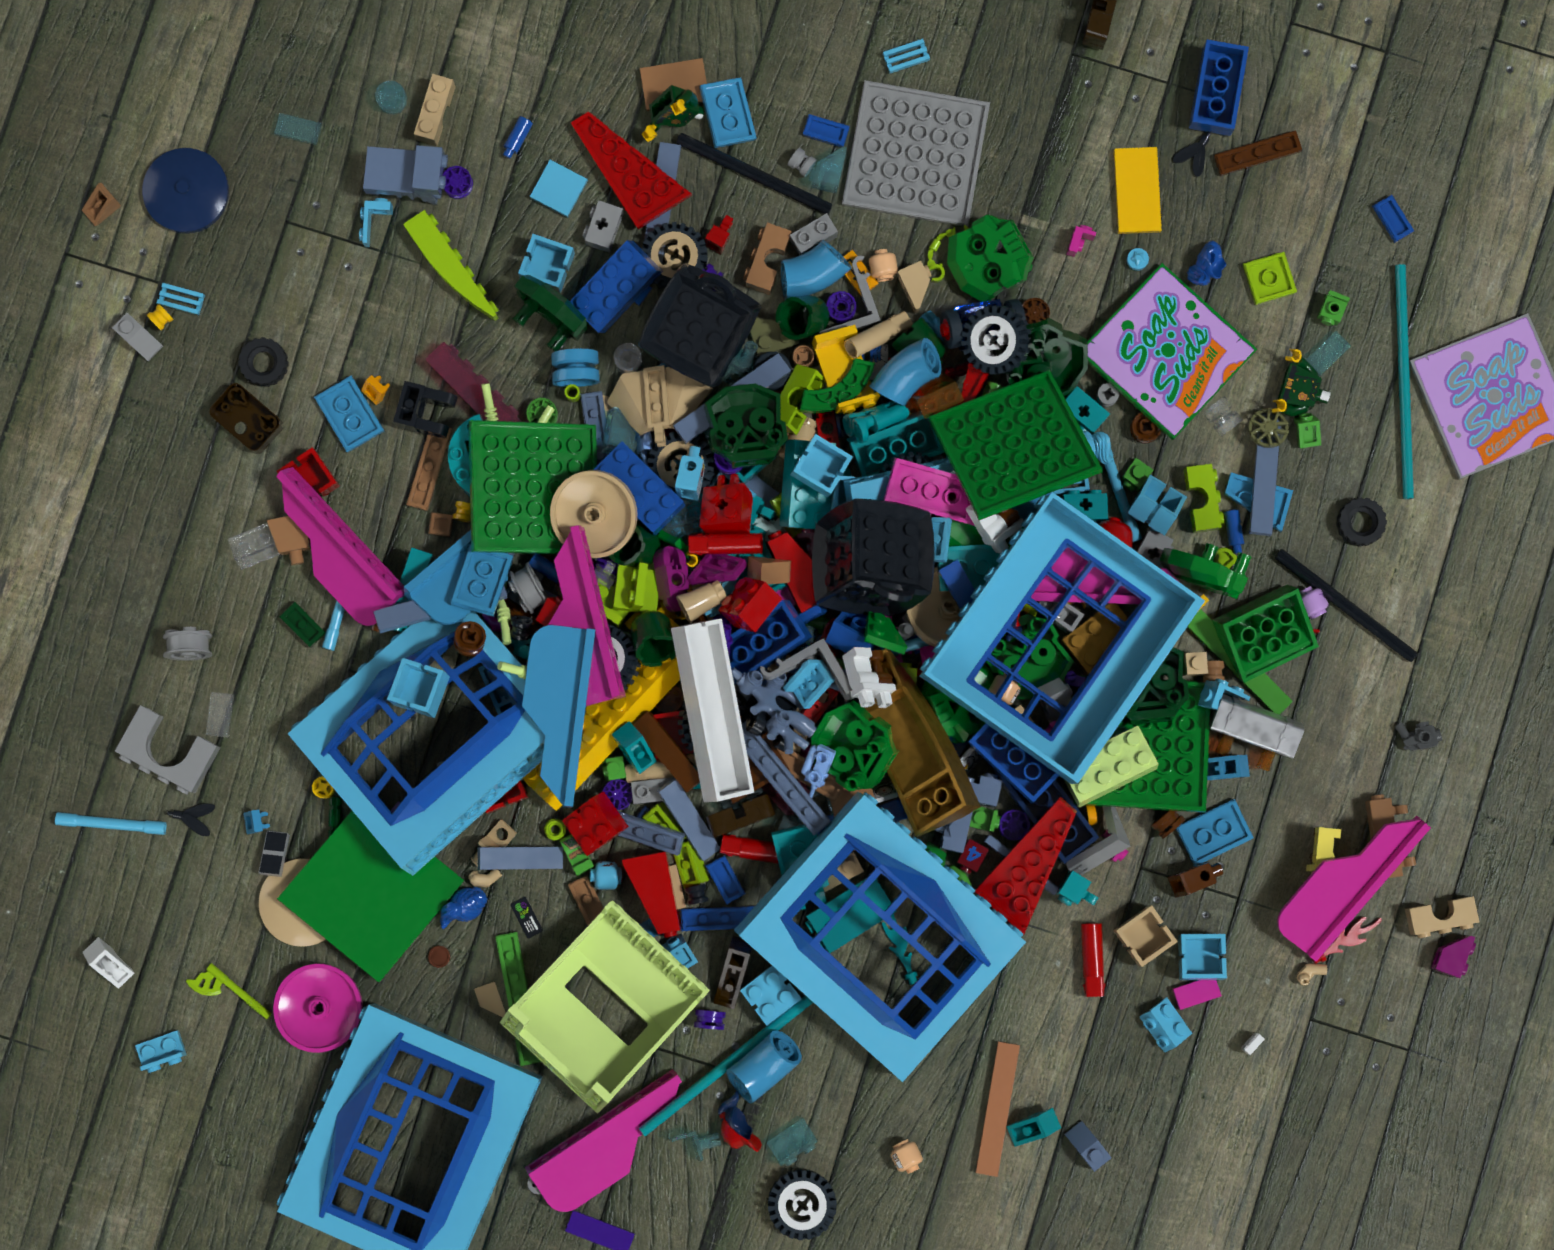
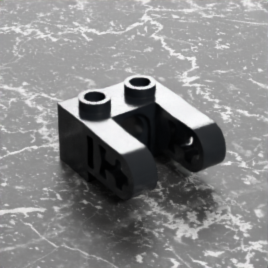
M404 381L393 422L400 429L445 439L449 431L447 425L422 419L426 403L455 408L458 396L449 392L428 388L425 385Z
M752 695L745 705L746 731L759 736L764 728H767L766 722L771 717L765 711H761L756 715L750 712V708L757 704L756 698ZM779 696L776 697V703L781 709L796 711L795 705ZM779 734L773 740V746L784 752V739Z

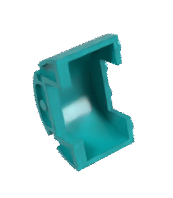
M480 414L469 418L459 426L453 434L448 449L450 471L456 482L469 497L470 466L469 451L466 447L469 446L468 422L470 420L484 421Z

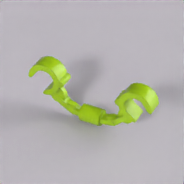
M955 227L948 229L946 233L938 235L929 246L927 266L930 271L938 269L941 272L940 277L932 278L931 281L934 283L943 280L945 270L942 264L938 265L932 260L933 252L938 250L941 245L940 241L947 236L949 238L956 234Z

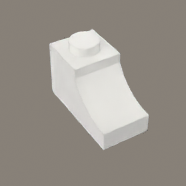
M99 937L83 951L88 964L118 989L134 974L132 968L116 954L112 947Z

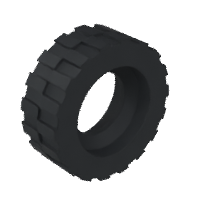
M261 337L246 343L247 345L242 348V352L239 354L240 362L238 363L241 368L240 371L247 380L260 387H270V385H276L278 381L284 378L283 376L288 371L287 367H289L288 356L277 342L270 338ZM260 352H268L274 358L273 368L265 373L258 372L253 366L254 357Z
M1370 498L1351 500L1340 509L1336 519L1339 535L1343 537L1345 542H1349L1350 545H1357V547L1368 546L1382 537L1387 525L1386 513L1383 511L1382 506H1379L1375 500L1372 501ZM1365 512L1371 517L1372 526L1367 532L1360 533L1353 529L1351 518L1355 513Z

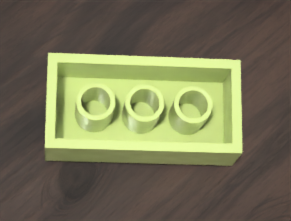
M1136 726L1109 739L1079 783L1070 784L1065 779L1064 781L1077 806L1081 807L1156 770L1158 762L1139 726Z

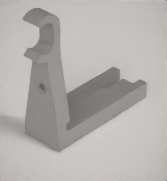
M857 256L852 262V269L866 312L871 315L822 330L819 334L851 325H856L857 330L880 323V317L866 281L870 273L860 274L857 267V262L863 261L865 256Z
M824 638L783 662L777 658L776 665L779 668L770 673L765 671V667H760L763 678L773 680L801 667V664L808 659L817 660V656H819L833 675L834 682L845 701L848 702L854 699L851 696L850 691L852 688L849 685V681Z
M1103 806L1108 833L1111 836L1066 863L1068 870H1073L1079 875H1083L1131 847L1115 807Z

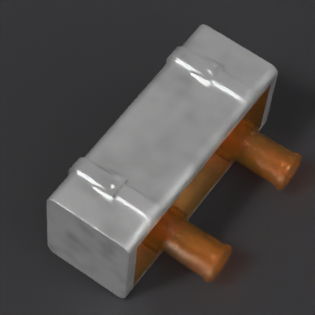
M1224 694L1218 710L1213 709L1209 725L1210 729L1223 733L1215 750L1217 753L1229 756L1235 738L1264 748L1256 766L1266 771H1270L1276 753L1291 759L1294 758L1305 731L1303 724L1299 721Z

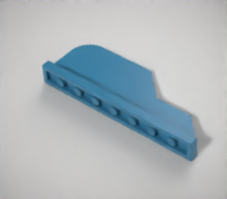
M471 530L404 586V596L409 601L413 600L428 616L440 624L451 625L458 623L472 612V610L451 605V600L471 545Z
M548 625L536 631L530 642L522 707L545 736L540 777L563 807L572 808L595 629Z

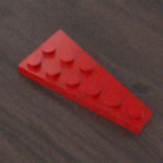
M589 111L571 122L638 230L692 196V193L683 188L677 181L629 145Z
M1061 797L975 889L976 894L986 899L993 909L999 911L1008 922L1023 934L1026 932L1077 813Z

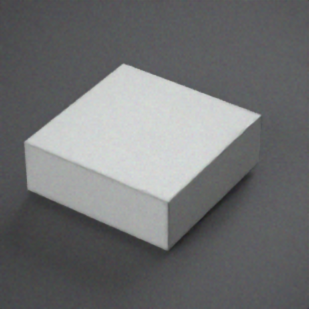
M1254 1033L1241 1049L1246 1054L1251 1055L1265 1039L1260 1034Z

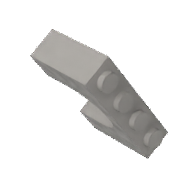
M140 705L115 752L120 754L119 759L129 764L132 761L139 764L138 769L147 774H150L151 771L158 774V780L169 784L171 781L177 785L176 789L188 795L189 792L196 793L221 747L203 737L197 736L182 762L171 767L162 766L154 759L151 753V740L163 716Z

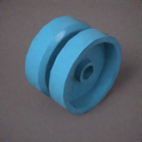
M565 349L551 353L552 366L558 368L552 372L553 385L567 387L570 384H574L578 387H585L600 383L599 370L593 368L599 364L598 351L593 349Z

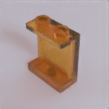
M942 373L938 378L920 387L909 400L914 411L920 409L923 417L927 419L931 415L963 402V397L956 381L946 373Z

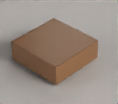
M432 512L428 534L451 537L453 515Z

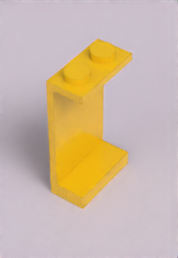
M856 325L819 334L813 338L812 345L827 388H831L841 382L851 369L854 358H851L846 352L844 342L857 335ZM862 355L857 357L856 359L863 360ZM870 379L855 399L838 403L835 409L836 414L843 412L846 415L854 412L856 408L863 407L867 409L876 405L880 394L878 392L875 393L870 387Z

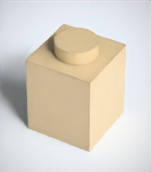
M1207 652L1183 653V677L1208 674Z

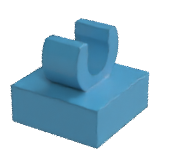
M252 810L244 813L247 835L261 832L263 829L270 827V824H262L261 818L268 815L267 812L260 813V810Z

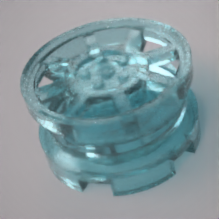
M385 81L378 86L375 98L383 112L393 115L404 110L407 105V95L404 88L398 82Z

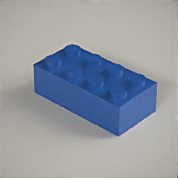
M1206 40L1202 49L1189 129L1227 136L1232 135L1235 130L1249 47Z
M626 240L570 302L598 333H606L663 270L634 241Z
M623 441L593 469L611 473L627 485L637 505V519L654 535H657L686 506L684 501Z
M790 600L780 601L756 632L739 629L731 634L733 638L729 655L731 670L736 668L741 673L755 670L761 672V666L765 667V669L776 662L777 658H783L812 638V635ZM733 678L734 685H738L736 684L737 680Z
M986 723L967 742L1030 803H1034L1059 776Z

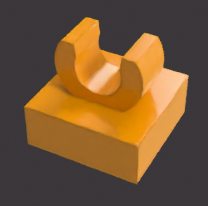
M371 375L366 379L361 391L375 405H378L383 400L390 384L387 383L383 386L380 383L381 376L374 378Z

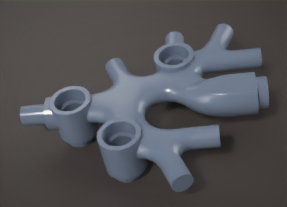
M733 668L732 676L737 680L736 684H738L740 691L746 695L752 694L757 700V704L750 708V712L756 715L761 711H765L771 717L766 722V727L769 731L767 738L775 740L777 735H782L785 754L793 753V742L805 750L809 742L795 733L789 725L804 737H811L817 727L815 722L804 714L792 710H783L776 703V697L782 696L799 709L803 708L794 692H785L783 689L786 685V674L773 680H763V676L759 671L741 673L736 668Z

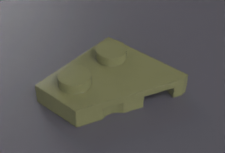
M756 318L750 331L758 357L766 352H779L799 346V341L788 339L782 335V329L775 320Z

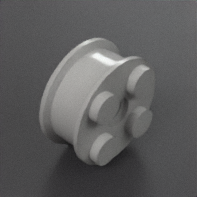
M527 562L525 563V568L515 573L509 572L510 578L508 583L514 593L518 592L520 595L519 602L523 610L534 614V609L544 605L549 597L535 571Z
M183 627V631L166 630L163 635V639L166 640V652L163 653V657L181 661L210 658L212 652L209 651V639L212 638V634L208 630L196 631V627Z

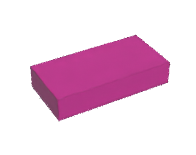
M1197 980L1172 989L1179 1010L1222 996L1216 980Z

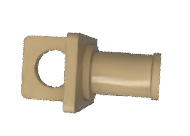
M500 820L488 835L479 840L478 844L481 847H506L517 833L506 822ZM499 828H504L508 832L506 840H500L497 837V830ZM477 853L471 858V861L476 866H478Z

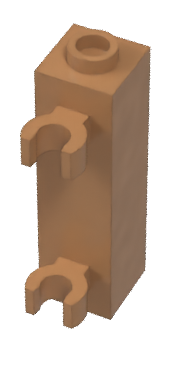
M1384 794L1371 796L1370 801H1365L1371 839L1384 824L1395 822L1394 815L1408 813L1407 805L1392 806L1391 798H1385ZM1415 857L1405 858L1389 878L1403 876L1402 867L1415 866Z

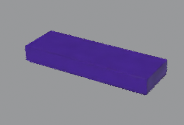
M573 1210L565 1232L612 1250H629L635 1235L634 1232Z

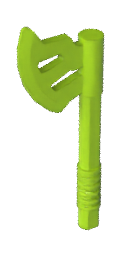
M213 963L208 966L206 973L201 972L195 980H186V983L195 992L207 996L221 994V985L225 984L266 1020L272 1015L263 1005L234 983ZM215 977L216 980L213 988L211 989V980H213V978ZM205 979L203 987H200V983Z

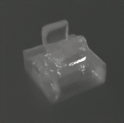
M608 561L604 569L598 565L595 569L597 582L610 589L616 579V576L611 574L616 565Z

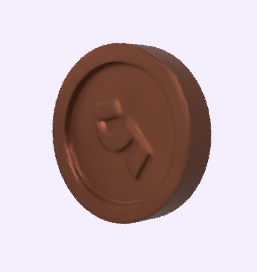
M435 946L430 950L428 960L436 968L444 967L450 961V952L444 946Z

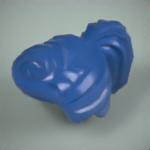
M1209 241L1205 244L1197 255L1196 265L1190 266L1187 271L1188 280L1193 284L1205 286L1210 283V278H1221L1226 262L1222 257V250L1217 242Z
M479 887L463 888L457 891L450 899V902L441 909V928H446L455 919L467 922L477 918L488 901L484 891Z

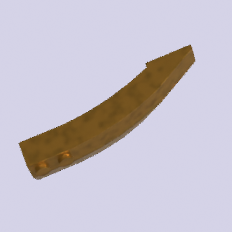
M885 648L882 650L884 660L881 662L884 673L892 676V684L896 686V691L891 694L892 704L887 708H879L877 699L874 698L875 704L864 708L874 718L881 717L892 725L893 742L896 749L900 751L887 773L899 795L914 834L918 837L961 819L981 806L962 762L930 704L891 650Z

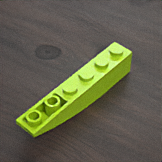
M423 210L403 224L405 229L440 277L476 309L494 321L499 319L496 314L499 311L492 300L489 302L484 297L487 294L480 283L475 284L472 279L475 275L469 266L464 267L460 260L463 258L456 248L452 250L448 245L451 241L444 231L439 232L436 227L439 223L433 214L428 215Z

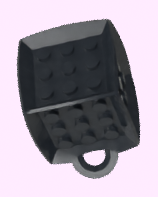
M685 263L678 267L657 301L641 334L638 346L679 373L710 387H716L721 384L723 376L740 352L762 307L760 303L734 287L722 276L708 273Z
M852 499L830 510L816 523L812 556L815 603L847 613L868 615L870 611L881 613L885 616L900 614L921 603L931 594L933 584L935 548L931 513L918 507L875 499Z

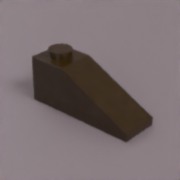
M732 937L714 999V1004L735 1009L752 947L740 937Z

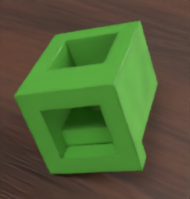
M1330 290L1324 298L1317 318L1321 319V322L1325 325L1337 326L1342 319L1350 298ZM1330 307H1336L1337 312H1333Z
M624 756L607 758L603 761V773L606 781L626 779Z

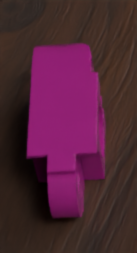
M667 546L655 552L653 563L659 600L663 599V606L669 612L674 613L681 611L676 596L685 594L686 590H689L687 579L688 565H686V557L683 551Z

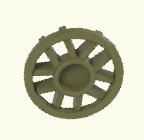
M1271 408L1262 409L1251 417L1248 424V432L1251 439L1259 446L1274 448L1281 445L1287 438L1289 423L1280 412L1273 413ZM1267 413L1266 418L1261 414ZM1270 413L1275 415L1274 420L1270 419ZM1257 417L1259 420L1262 421V423H1260V422H1258V421H1256V420H1254V419ZM1278 417L1282 420V422H1276ZM1252 424L1258 427L1254 431L1252 430ZM1284 426L1285 430L1278 429V427ZM1260 432L1262 436L1257 439L1254 434ZM1278 434H1284L1281 440ZM1272 436H1274L1276 443H1272ZM1266 437L1268 443H1263L1261 440Z

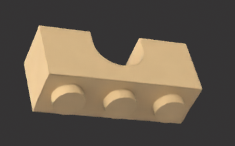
M432 74L414 131L417 141L433 146L438 145L443 129L444 112L447 106L450 107L456 88L453 79Z
M1474 896L1447 900L1449 912L1442 920L1434 916L1431 905L1405 909L1410 935L1424 938L1431 936L1430 932L1433 931L1444 934L1452 932L1453 927L1460 926V930L1474 928L1473 924L1479 923Z

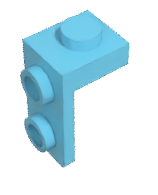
M375 198V201H365L364 207H361L360 218L364 222L363 228L359 230V240L363 242L365 247H370L371 214L393 215V205L388 199Z
M1216 678L1215 681L1206 680L1198 705L1218 710L1223 693L1247 701L1250 700V696L1243 693L1244 689L1236 686L1229 687L1227 681Z

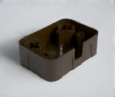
M1093 0L1082 45L1103 50L1117 0Z
M238 383L231 384L209 410L210 416L254 454L264 452L274 438L283 430L281 419ZM236 393L239 394L245 402L237 400L234 395ZM264 419L271 423L273 422L274 427L272 429L268 427ZM240 422H244L247 425V431L244 434H238L235 431V426Z
M766 794L744 802L738 807H731L707 816L706 819L713 838H717L773 817L775 812L769 796Z

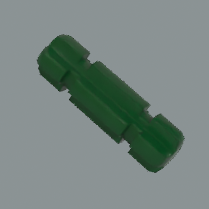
M332 796L329 798L331 809H329L328 826L330 830H328V838L341 824V797Z

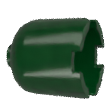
M792 296L779 304L776 311V323H779L782 335L788 339L799 340L818 335L819 332L825 330L829 323V310L825 302L817 296Z
M922 317L911 326L912 328L908 335L903 333L891 345L898 353L910 344L923 338H928L936 347L940 359L946 350L943 341Z
M636 525L635 531L628 543L617 552L609 555L613 562L622 566L637 567L639 562L647 563L649 566L653 563L655 552L660 549L659 538L646 527Z
M659 611L643 612L631 624V638L636 658L643 665L649 667L661 666L663 661L669 658L673 660L676 657L671 632L672 625L669 618Z

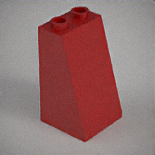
M778 530L768 535L769 540L766 543L774 559L791 560L790 582L786 584L796 603L798 612L803 613L816 606L813 589L812 559L787 532L782 533L781 530Z
M667 852L622 860L623 866L657 933L663 934L664 938L676 936L677 931L681 930Z

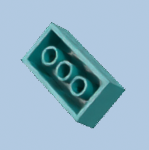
M925 408L910 414L905 420L888 426L877 433L868 430V440L862 444L857 441L855 436L847 438L860 477L878 474L880 470L885 471L886 469L883 465L886 462L889 465L892 464L890 459L892 457L899 458L898 454L901 453L908 456V452H913L914 455L919 452L923 456L927 455L930 458L944 453L929 422V416L932 415V412Z
M788 439L786 442L779 526L815 529L816 523L831 510L832 493L826 497L790 475L809 441Z

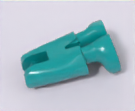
M894 401L886 402L875 407L863 409L861 412L846 414L842 419L843 428L849 437L855 436L857 441L862 444L868 440V429L877 433L888 426L903 421L909 416V410L906 406Z

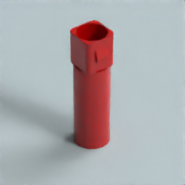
M701 532L690 534L688 537L689 554H762L763 551L762 533L703 534Z
M723 835L720 849L721 854L779 864L773 842L746 837L740 838L736 837V835Z
M1102 923L1081 924L1084 984L1082 985L1084 996L1103 997L1105 983L1103 978Z

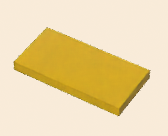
M1157 147L1114 149L1118 234L1161 232Z

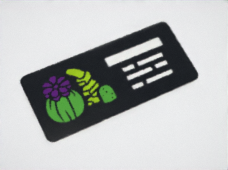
M526 897L511 903V907L528 939L543 932Z

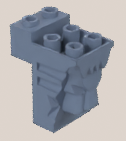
M416 145V151L367 146L363 189L366 194L395 195L400 198L406 195L411 200L421 198L423 202L437 205V200L441 199L442 189H445L446 177L443 176L444 168H447L448 155H445L442 147Z
M985 773L983 776L978 777L977 783H974L975 779L969 778L979 804L992 808L996 807L1002 785V780H998V775ZM973 812L934 830L941 834L940 849L960 854L964 852Z

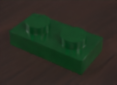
M296 602L280 616L310 648L326 634Z

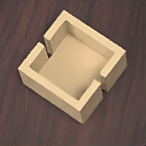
M1148 905L1113 930L1124 947L1130 946V949L1127 951L1138 967H1143L1178 942L1166 925L1161 927L1157 925L1163 923V920L1152 905Z

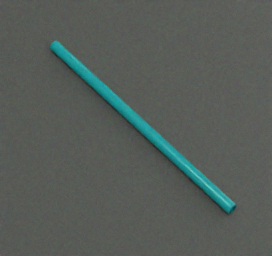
M1399 264L1395 265L1402 487L1403 499H1414L1406 265Z
M806 995L802 997L800 1001L641 1125L639 1130L644 1136H647L725 1074L727 1069L750 1052L772 1031H779L814 1002Z

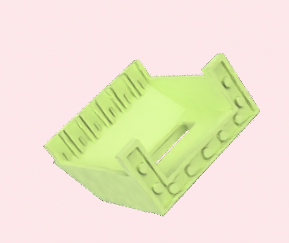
M612 900L530 989L510 1007L500 1023L598 1114L710 990ZM583 966L590 970L647 1023V1027L631 1045L625 1044L565 988V985Z

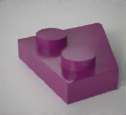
M706 554L687 579L691 585L713 583L716 580L719 582L735 581L747 567L745 559L727 554Z

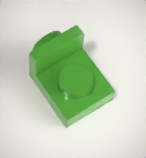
M1304 413L1300 414L1299 417L1293 418L1297 426L1299 448L1321 445L1320 420L1315 415Z
M1135 458L1121 478L1124 482L1123 486L1132 492L1134 490L1138 492L1153 472V469L1138 458Z
M980 807L973 811L969 827L993 832L994 828H999L1001 816L998 815V810Z

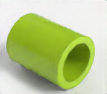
M570 384L565 388V395L568 401L574 403L580 400L581 392L578 386ZM571 390L577 391L575 397L568 396V393Z

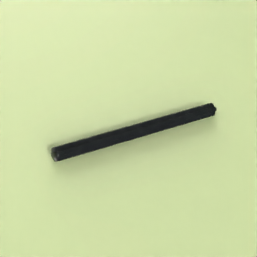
M680 133L676 142L678 145L821 213L829 214L832 209V203L684 133Z
M1281 549L1275 555V559L1312 588L1321 589L1325 598L1407 661L1412 662L1417 657L1418 653L1285 550Z

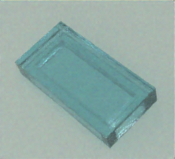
M280 113L274 134L317 145L322 124Z
M1335 331L1306 360L1318 372L1320 377L1351 345Z

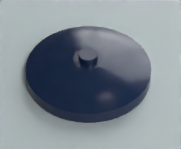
M178 148L162 154L147 170L142 185L143 201L151 217L162 227L176 233H195L210 227L221 217L229 199V183L222 167L209 154L193 148Z

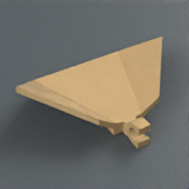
M664 365L643 368V371L623 373L613 389L607 404L640 436L654 431L655 443H657L658 447L666 446L664 429H674L673 425L698 409L713 388Z

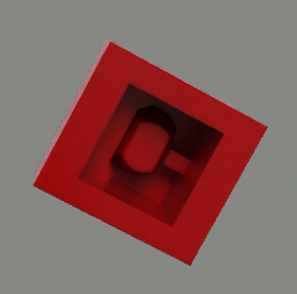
M726 215L720 227L713 225L705 238V246L721 255L729 240L730 233H728V230L731 228L734 219Z

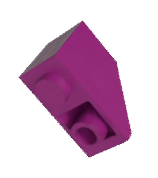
M1466 935L1439 947L1431 969L1461 979V976H1464L1468 969L1467 959L1475 950V937Z

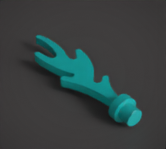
M892 914L891 918L897 923L894 914ZM882 922L886 935L896 945V948L890 946L889 949L900 959L908 973L904 975L905 980L908 979L909 985L915 984L918 974L917 971L912 973V953L910 952L907 957L904 956L908 942L894 929L889 930L885 922Z

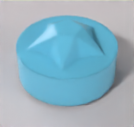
M1141 248L1131 250L1127 256L1128 266L1135 271L1144 269L1149 261L1147 252Z

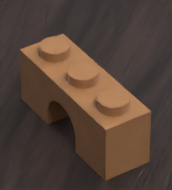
M767 223L765 228H761L758 235V240H760L759 247H754L750 258L753 260L751 268L747 267L743 279L746 280V287L768 295L771 294L777 277V271L769 268L764 260L771 253L785 255L792 231Z

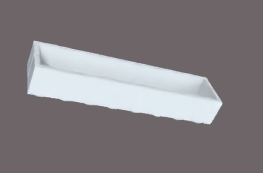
M722 618L673 627L671 632L703 801L718 802L754 793Z

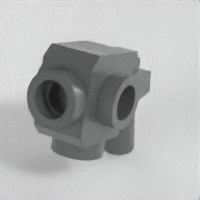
M1429 721L1416 724L1414 732H1408L1403 723L1395 726L1403 739L1405 750L1414 751L1435 748L1439 745V741H1443L1440 728L1435 729L1434 726L1429 725Z

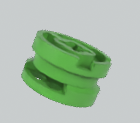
M546 398L533 400L528 405L526 412L529 422L537 423L545 408L549 405L555 410L547 423H556L558 412L554 403Z

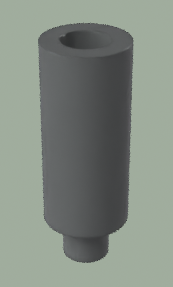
M903 623L896 627L903 640L912 637L914 634V628L910 623Z

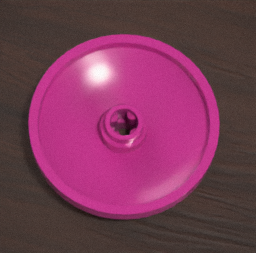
M310 964L290 973L279 986L273 1005L275 1023L281 1035L294 1047L312 1053L327 1052L346 1043L350 1039L353 1029L355 1027L358 1028L361 1021L359 1015L363 1009L361 993L354 980L343 970L328 964ZM319 1003L323 1004L322 1012H319L316 1008Z

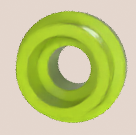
M554 818L545 824L544 832L549 839L560 840L566 834V826L562 820ZM554 825H557L560 829L557 834L551 831Z

